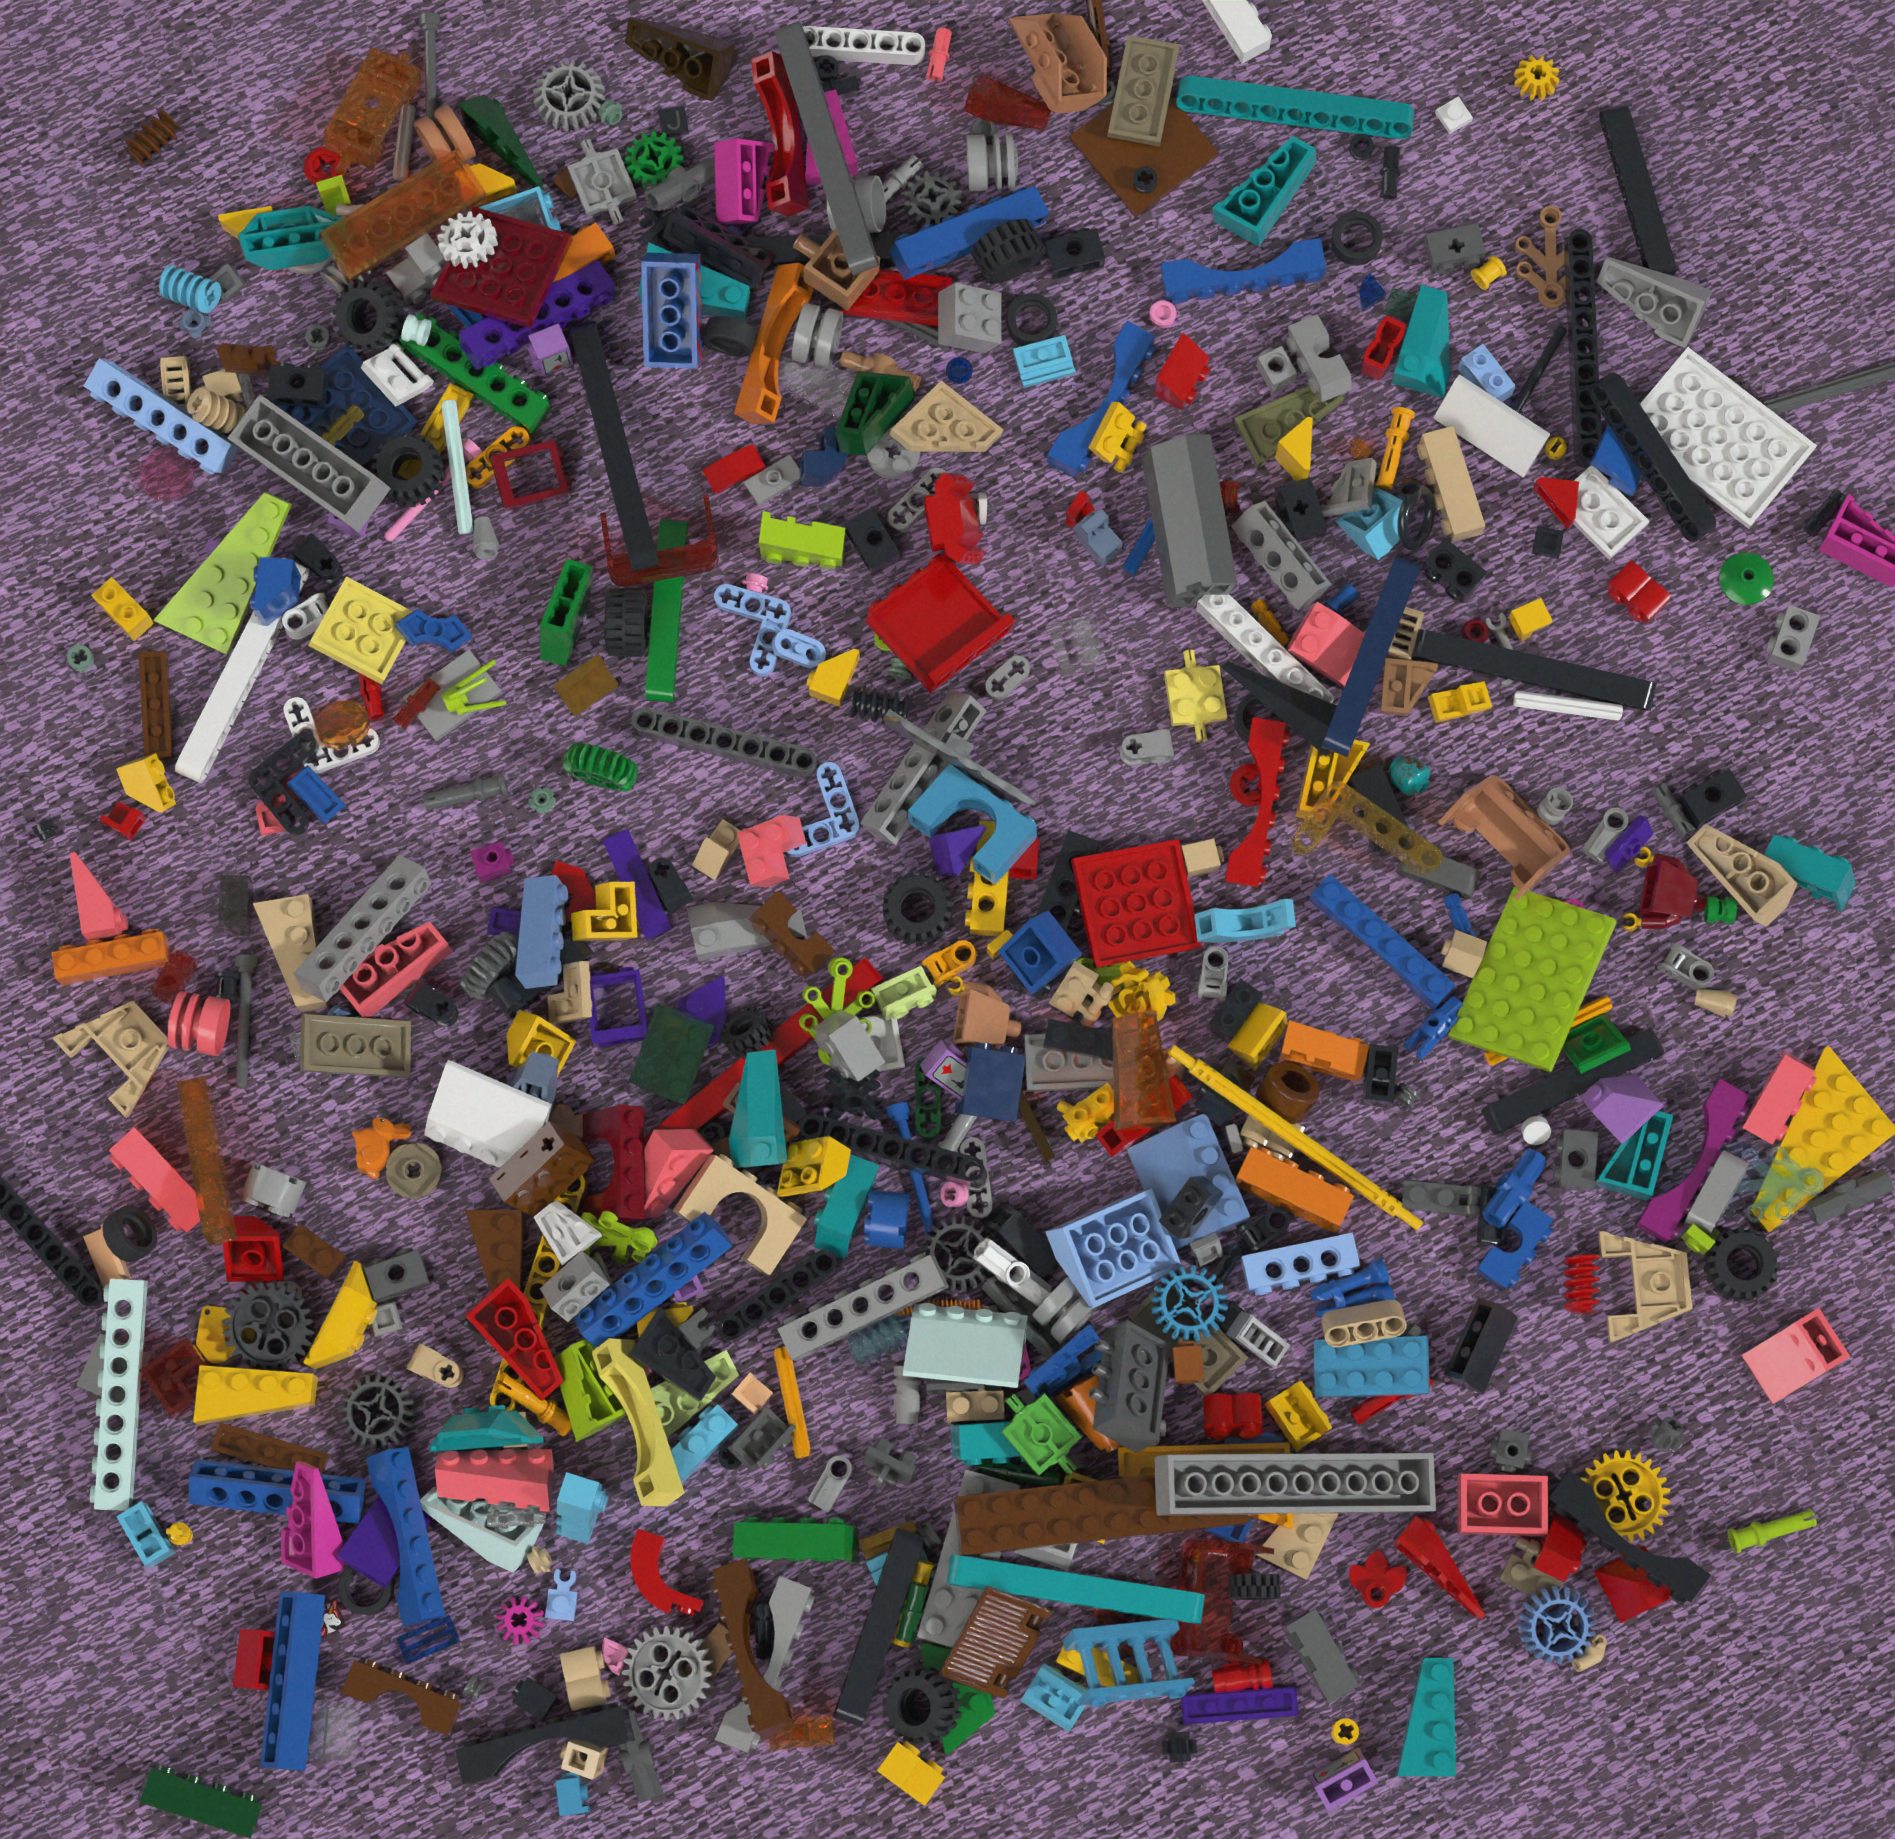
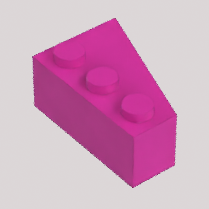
M835 89L824 92L850 174H858L856 156L837 91ZM807 140L805 172L807 187L822 183L809 140Z

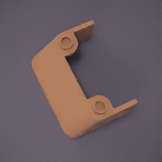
M1490 775L1466 791L1438 821L1443 826L1452 819L1453 824L1461 831L1472 832L1476 829L1514 867L1511 871L1512 882L1517 888H1521L1513 896L1517 901L1531 891L1570 853L1568 844L1547 823L1543 822L1538 814L1505 781L1495 775Z

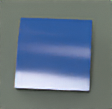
M1607 424L1590 465L1610 476L1609 484L1632 496L1642 474Z

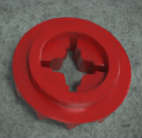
M324 146L314 149L307 155L304 161V173L314 186L317 185L316 182L342 175L344 179L347 165L344 156L337 149ZM320 160L326 163L327 166L332 164L330 175L324 171L319 172L322 169Z
M1256 764L1240 766L1234 771L1230 779V793L1237 803H1241L1247 808L1260 806V779H1258L1256 785L1258 791L1251 790L1245 794L1247 787L1245 781L1252 782L1259 778Z

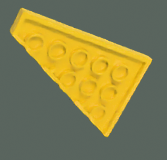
M1829 1045L1821 1052L1813 1075L1817 1079L1809 1092L1804 1090L1800 1099L1803 1103L1795 1117H1792L1768 1173L1759 1189V1193L1750 1209L1752 1216L1767 1234L1895 1134V1125Z

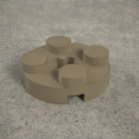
M411 1143L401 1145L390 1154L386 1162L388 1184L396 1194L403 1198L419 1200L427 1197L437 1189L441 1182L443 1167L440 1158L432 1148L425 1144ZM419 1164L421 1166L419 1169L420 1176L409 1178L408 1166L415 1167Z

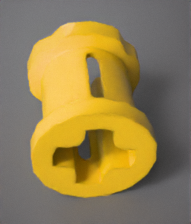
M1491 255L1488 258V262L1479 269L1474 268L1471 270L1473 280L1482 290L1488 289L1489 284L1497 277H1504L1507 274L1504 264L1495 255Z
M1343 1718L1333 1724L1331 1736L1337 1744L1349 1745L1357 1740L1359 1728L1353 1720ZM1341 1724L1344 1727H1351L1352 1730L1349 1732L1351 1738L1349 1740L1346 1737H1339L1338 1733L1341 1731L1339 1726Z

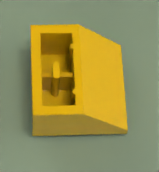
M830 1136L789 1143L790 1146L786 1150L787 1163H783L777 1195L784 1197L820 1191L846 1176L851 1149Z

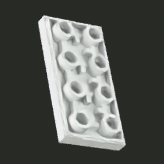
M1461 375L1455 379L1433 419L1446 427L1454 426L1456 434L1522 477L1527 474L1550 436V433Z

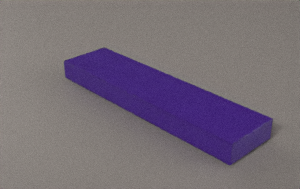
M628 829L604 839L603 843L620 882H635L636 918L646 941L672 930Z
M1296 1687L1191 1694L1181 1697L1183 1725L1298 1716Z

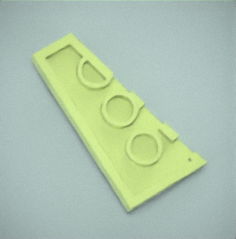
M727 1350L704 1361L716 1378L702 1401L698 1402L668 1381L651 1388L667 1439L740 1377Z

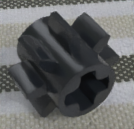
M1190 1732L1168 1733V1741H1162L1163 1755H1169L1170 1762H1190L1191 1754L1197 1753V1739H1190Z

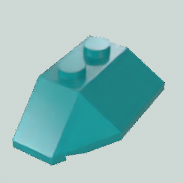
M311 206L258 213L244 230L238 234L245 260L269 271L321 263L351 242L344 218L335 217Z
M505 1405L488 1406V1412L481 1413L480 1408L463 1409V1414L452 1415L430 1444L429 1451H459L544 1443L543 1436L517 1411H505Z

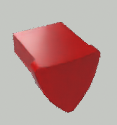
M1081 490L1066 512V525L1069 527H1074L1088 514L1095 511L1089 502L1090 495Z

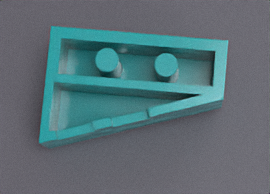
M850 1154L846 1176L836 1181L834 1186H828L823 1200L827 1202L825 1209L819 1208L815 1217L814 1225L818 1227L814 1248L828 1250L835 1256L846 1259L849 1243L853 1234L855 1235L858 1221L868 1201L869 1191L872 1190L876 1180L878 1164Z

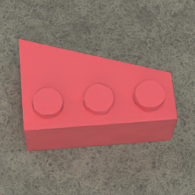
M1785 1050L1781 1053L1780 1061L1774 1071L1770 1073L1766 1085L1758 1095L1742 1124V1128L1772 1145L1776 1139L1781 1141L1788 1129L1785 1122L1790 1115L1795 1117L1803 1103L1799 1100L1804 1090L1809 1092L1817 1079L1813 1076L1815 1070L1812 1065Z
M696 1129L653 1130L644 1149V1218H660L714 1151L713 1147Z

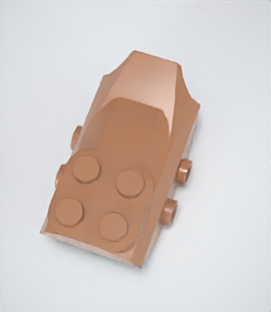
M1049 13L1006 18L1036 70L1032 75V80L1051 111L1055 113L1084 111L1107 96V57L1082 16Z

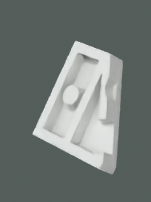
M558 1201L550 1203L534 1216L535 1221L562 1265L569 1263L577 1254L602 1237L599 1231Z

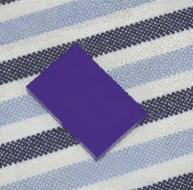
M379 1495L337 1554V1559L383 1588H386L400 1568V1553L393 1521ZM423 1512L427 1529L433 1518Z

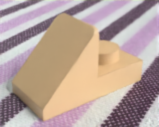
M722 819L710 838L706 837L692 866L715 881L740 845L737 832H740V830Z

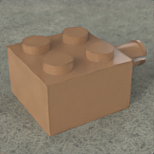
M835 228L822 246L805 236L804 233L799 235L793 245L794 249L810 258V261L804 267V282L847 311L878 274L880 269V257L877 256L879 266L853 275L847 263L837 228Z

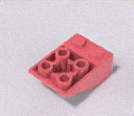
M1819 1308L1741 1355L1772 1404L1850 1357Z

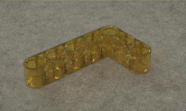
M1341 781L1331 783L1322 792L1290 841V846L1296 854L1306 856L1319 845L1338 817L1420 874L1427 875L1432 873L1441 865L1443 860L1441 851L1435 845ZM1335 790L1339 792L1342 801H1333L1330 798V791ZM1354 806L1363 809L1364 818H1358L1353 814ZM1322 813L1326 817V824L1317 823L1314 814ZM1377 822L1386 825L1387 834H1381L1377 831ZM1300 835H1306L1310 838V847H1305L1300 843ZM1399 838H1405L1409 841L1410 850H1404L1400 847ZM1422 854H1428L1432 857V866H1427L1423 863Z

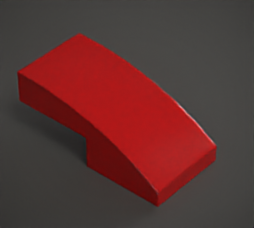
M751 444L725 456L702 471L713 492L720 494L740 480L746 481L765 469L766 466L755 445Z

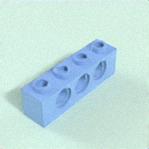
M1353 1233L1242 1256L1240 1259L1248 1293L1255 1291V1296L1271 1293V1288L1282 1286L1283 1290L1300 1286V1281L1310 1280L1311 1284L1327 1281L1326 1276L1337 1274L1338 1278L1348 1277L1355 1274L1354 1270L1360 1267ZM1331 1253L1336 1259L1335 1265L1325 1266L1321 1261V1255ZM1296 1259L1305 1260L1308 1264V1270L1306 1272L1296 1271L1293 1261ZM1268 1265L1278 1266L1281 1275L1278 1278H1270L1265 1271Z

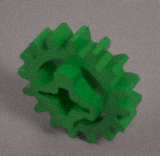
M652 131L651 137H647L645 133H642L641 141L637 139L632 140L634 148L628 147L627 154L629 156L625 157L626 165L629 166L627 167L628 174H634L633 181L635 183L642 180V186L645 189L649 184L655 186L666 180L672 170L684 164L683 156L680 155L682 154L681 147H675L676 141L674 138L667 141V136L664 132L660 137H657L655 131ZM650 154L658 161L659 167H657L653 160H650ZM668 164H671L670 167L665 171L666 166Z

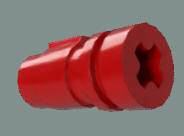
M1269 1659L1259 1660V1663L1249 1661L1250 1664L1241 1665L1240 1662L1225 1664L1223 1668L1213 1669L1212 1676L1215 1693L1239 1691L1252 1687L1254 1690H1259V1686H1263V1689L1273 1688Z

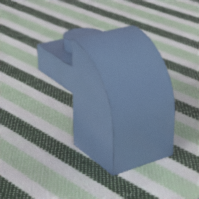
M1102 509L1097 513L1095 511L1091 512L1073 527L1082 546L1101 567L1122 551V541L1108 526L1109 517Z

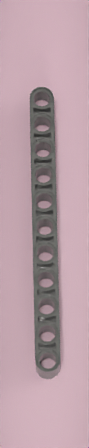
M796 21L774 30L847 263L852 274L856 275L879 266V261L807 37L800 21Z

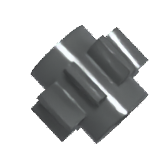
M1657 1417L1648 1431V1434L1652 1436L1650 1438L1651 1444L1662 1452H1668L1670 1448L1677 1451L1686 1436L1682 1433V1424L1673 1417H1665L1663 1421Z

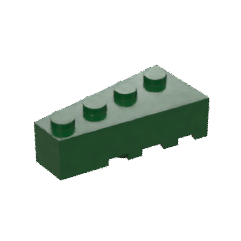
M158 1764L157 1768L148 1765L137 1796L139 1803L251 1839L262 1808V1804L256 1802L258 1796L241 1791L240 1796L229 1793L230 1787L214 1782L211 1787L202 1784L203 1778L189 1773L182 1777L173 1774L175 1770L161 1764Z

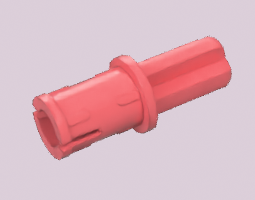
M940 27L936 31L933 48L929 51L930 62L926 74L928 80L936 81V77L938 82L943 80L945 63L950 57L948 49L952 32L949 29Z

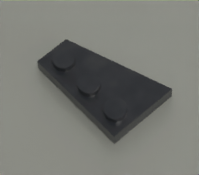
M658 1307L628 1356L700 1402L716 1376L683 1338V1334L668 1319L664 1310Z

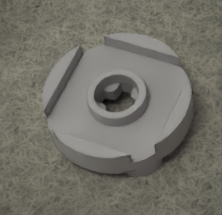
M895 425L890 427L867 455L868 463L877 475L886 479H898L906 474H910L917 467L920 460V452H910L889 435ZM897 446L901 454L894 455L893 458L888 457L889 452L886 449Z

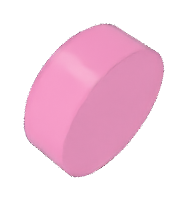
M1166 300L1155 302L1151 306L1149 313L1151 323L1158 328L1170 327L1176 319L1175 306Z

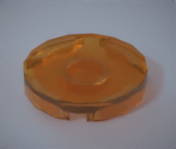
M349 700L338 701L327 706L319 713L315 721V731L320 742L328 748L337 750L345 749L344 746L350 744L351 746L358 744L366 737L370 729L369 716L364 706Z

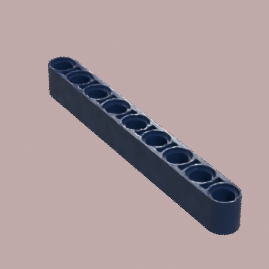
M1395 556L1321 748L1348 757L1421 568L1420 565Z

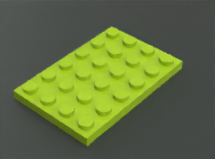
M1514 887L1463 1000V1006L1459 1009L1456 1016L1459 1020L1451 1028L1448 1035L1456 1041L1552 1072L1617 921L1615 918L1530 891L1517 901L1513 896L1521 888Z

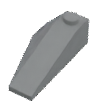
M1608 256L1597 279V283L1620 303H1625L1636 313V317L1641 321L1644 320L1654 328V332L1660 338L1683 348L1687 347L1713 292L1688 280Z

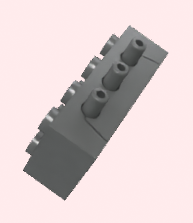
M1126 1320L1106 1331L1104 1340L1100 1339L1095 1343V1348L1102 1352L1101 1364L1096 1363L1092 1367V1373L1099 1376L1098 1389L1094 1387L1089 1391V1397L1096 1401L1093 1430L1137 1453L1159 1441L1170 1344Z

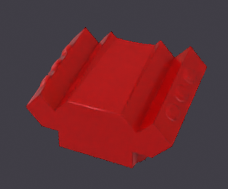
M943 472L934 484L936 494L924 495L923 498L932 552L945 550L946 555L959 564L977 565L987 552L977 545L984 534L979 529L976 505L979 501L969 495L975 483L964 475Z

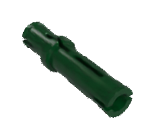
M981 1459L982 1464L977 1466V1473L1007 1482L1014 1481L1045 1487L1063 1485L1064 1482L1063 1471L1046 1469L1040 1475H1037L1030 1466L1013 1464L1011 1460L1009 1463H993V1460Z

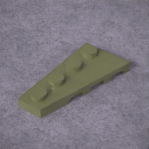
M1307 386L1234 418V423L1256 468H1258L1276 454L1278 442L1305 418L1313 417V426L1343 403L1344 398L1341 394L1322 402L1317 393L1313 394L1310 387Z

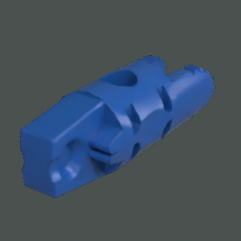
M1452 996L1443 1006L1439 1005L1405 1041L1402 1047L1407 1051H1411L1424 1038L1425 1041L1416 1053V1057L1422 1061L1457 1023L1459 1019L1456 1016L1459 1009L1463 1006L1462 1002Z

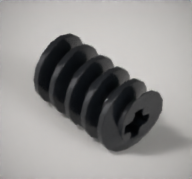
M863 685L859 692L856 689L854 691L850 717L855 718L857 713L860 712L861 720H866L868 715L871 714V721L875 723L880 716L883 719L888 709L907 719L910 703L909 694H906L903 700L900 701L898 692H895L892 698H889L888 690L885 689L882 695L878 696L877 687H874L871 693L867 694L866 685Z

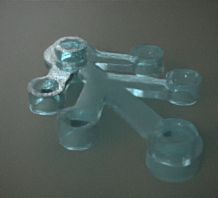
M1777 1146L1770 1152L1771 1161L1777 1165L1781 1164L1794 1176L1783 1178L1764 1163L1754 1149H1746L1743 1151L1741 1159L1746 1161L1744 1159L1746 1154H1754L1756 1158L1753 1162H1748L1750 1163L1749 1167L1755 1169L1765 1179L1741 1181L1735 1193L1767 1191L1756 1204L1750 1205L1746 1210V1216L1749 1221L1759 1222L1763 1218V1213L1783 1190L1795 1189L1786 1202H1780L1775 1207L1776 1217L1780 1220H1788L1792 1215V1210L1805 1196H1814L1821 1192L1824 1187V1177L1815 1168L1808 1167L1803 1169L1787 1156V1152L1783 1147ZM1776 1151H1781L1784 1154V1158L1776 1160L1773 1154ZM1807 1177H1813L1815 1184L1807 1186L1804 1180ZM1780 1207H1787L1789 1213L1786 1216H1781L1778 1213ZM1752 1209H1758L1760 1216L1752 1218L1749 1212Z

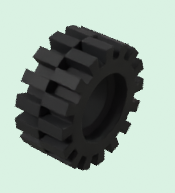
M748 1007L744 1008L743 1013L739 1010L736 1012V1017L731 1016L728 1018L730 1022L724 1023V1029L720 1031V1039L737 1059L740 1057L746 1059L749 1052L763 1051L761 1047H767L770 1044L768 1040H772L774 1037L772 1034L775 1033L774 1026L764 1012L756 1007H752L751 1010Z
M1228 1575L1229 1599H1281L1280 1575Z

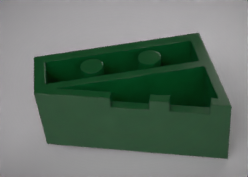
M858 371L836 428L841 453L868 455L914 400L909 376Z

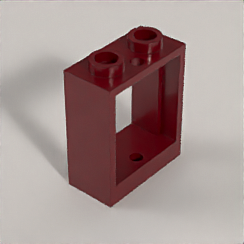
M555 439L491 455L490 462L504 512L568 496V488H572L569 473H564L561 462H565L562 447H556ZM549 451L559 488L514 499L504 462Z

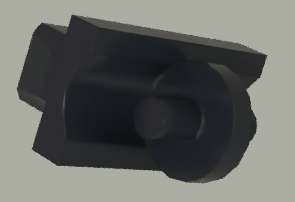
M647 206L644 207L642 213L645 218L639 222V225L643 229L649 224L653 227L636 241L641 246L646 245L647 247L648 243L660 248L668 245L659 232L666 227L669 216L678 208L676 207L659 220L658 216L664 212L663 209L652 211Z

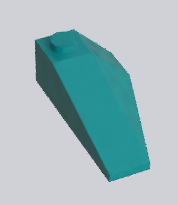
M776 1050L747 1053L729 1137L730 1156L734 1162L732 1166L734 1168L787 1163Z

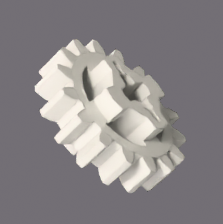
M468 212L467 217H463L461 213H458V219L455 221L449 218V226L442 225L441 230L443 234H438L437 236L439 240L438 246L441 254L443 253L444 259L446 261L451 260L455 267L462 263L464 269L468 267V263L478 267L477 261L480 259L486 263V254L494 255L493 246L498 245L495 228L492 227L490 219L484 220L480 213L474 218L472 212Z

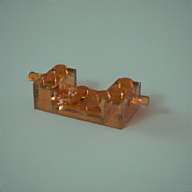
M371 48L323 132L325 148L342 157L337 167H335L338 173L341 172L342 175H345L351 162L359 163L372 170L375 168L385 150L384 138L403 104H411L422 85L420 68L408 63L411 59L410 54L406 53L405 55V52L402 51L400 56L396 58L376 48ZM369 99L379 101V105L375 108H368L364 104Z

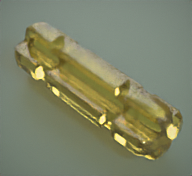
M352 405L346 411L347 414L339 417L328 428L329 432H324L320 437L334 446L336 440L339 441L354 427V422L358 423L364 417L363 411L357 405Z

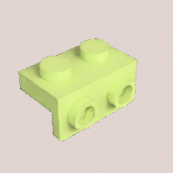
M919 966L871 988V993L874 994L875 1001L885 1020L890 1018L896 1020L908 1014V1010L916 1006L923 1008L934 1001L933 999L936 998L937 989L934 984L931 985L922 966Z

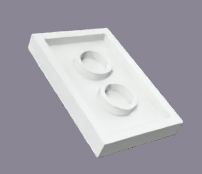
M1590 466L1574 480L1579 481L1576 518L1573 524L1610 560L1640 533L1650 521L1616 487L1609 484V480L1598 469Z

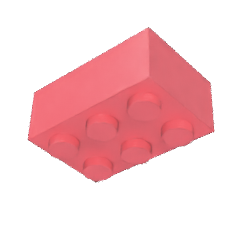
M1460 1474L1457 1477V1534L1542 1537L1547 1535L1548 1476Z

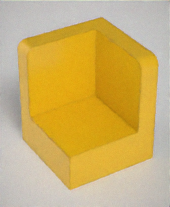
M1541 598L1512 610L1508 617L1520 642L1530 638L1532 632L1552 623V618Z

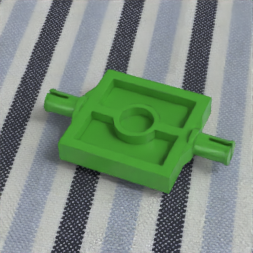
M1015 1393L1011 1394L1010 1398H1007L1005 1402L1008 1403L1016 1414L1012 1421L1000 1431L1037 1475H1040L1049 1466L1059 1463L1067 1475L1072 1474L1078 1467L1069 1459L1067 1454L1070 1448L1082 1438L1081 1435L1045 1393H1042L1036 1400L1025 1406Z

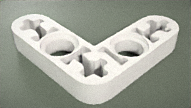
M294 697L289 699L284 705V714L293 738L302 730L310 729L313 731V736L319 744L316 756H325L326 754L323 750L328 749V754L332 759L331 762H328L325 757L318 761V766L314 767L312 763L308 764V762L304 765V767L308 765L316 774L370 755L379 748V737L371 728H362L322 743L306 701L302 698ZM297 704L300 708L304 707L300 711L304 722L300 724L295 714H290L293 711V706ZM368 735L369 738H374L370 742V747L366 748L364 744L356 746L358 752L354 753L350 740L354 739L355 744L363 741V736ZM312 741L308 743L301 742L302 748L298 752L303 749L308 752L311 749L309 744ZM344 744L348 746L349 751L345 757L338 758L334 756L333 751L337 745Z

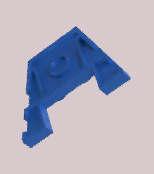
M1090 1324L1047 1362L1028 1374V1378L1024 1382L1036 1399L1042 1393H1045L1050 1398L1070 1386L1069 1381L1080 1373L1084 1377L1092 1373L1094 1364L1101 1361L1102 1352L1097 1349L1081 1361H1078L1076 1358L1100 1340Z

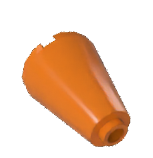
M1095 1375L1090 1379L1085 1377L1062 1390L1054 1398L1099 1450L1105 1449L1108 1453L1121 1446V1444L1093 1430L1096 1401L1089 1397V1391L1094 1387L1098 1389L1099 1376Z

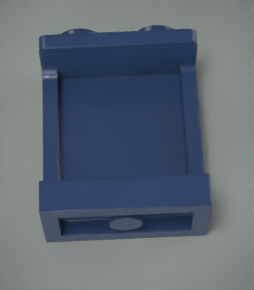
M974 1042L973 1047L965 1046L964 1052H968L961 1103L956 1102L955 1113L1016 1122L1026 1055L1017 1054L1018 1048L1001 1046L1000 1051L990 1050L991 1044Z

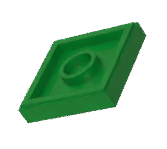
M1602 1013L1570 1028L1561 1050L1582 1074L1630 1051L1631 1048L1621 1032L1606 1014Z

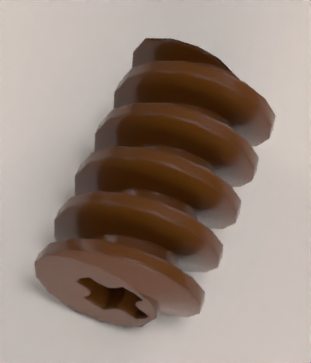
M162 109L157 111L159 119L154 116L149 118L151 126L146 123L141 125L143 133L138 130L133 132L135 140L130 137L125 138L127 147L124 146L125 150L142 168L146 167L143 161L144 157L153 161L151 151L161 154L159 145L163 144L169 147L167 138L170 137L177 140L175 131L182 132L172 117Z

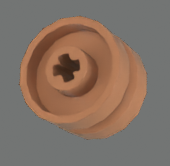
M447 104L434 110V118L438 128L427 116L414 122V127L422 146L443 175L455 168L456 161L452 152L464 163L476 156L467 133Z

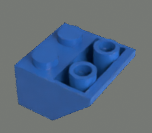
M260 557L259 566L254 567L253 579L254 582H257L256 592L251 593L250 606L251 609H254L255 616L258 617L262 626H269L298 602L301 574L293 559Z

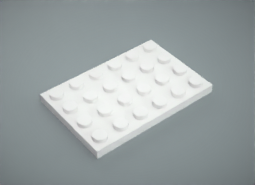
M1687 347L1640 404L1696 489L1748 529L1817 447L1811 440L1689 347Z

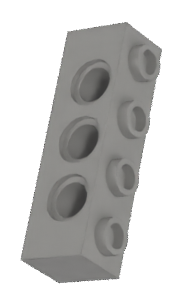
M1265 501L1250 506L1231 526L1237 533L1238 539L1245 543L1252 552L1254 559L1264 567L1271 580L1280 587L1287 596L1289 603L1295 606L1297 610L1313 604L1332 585Z

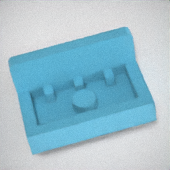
M1043 1664L1020 1701L1070 1732L1086 1706H1079L1078 1700L1087 1689L1082 1684L1073 1682L1062 1675L1061 1671L1057 1668Z

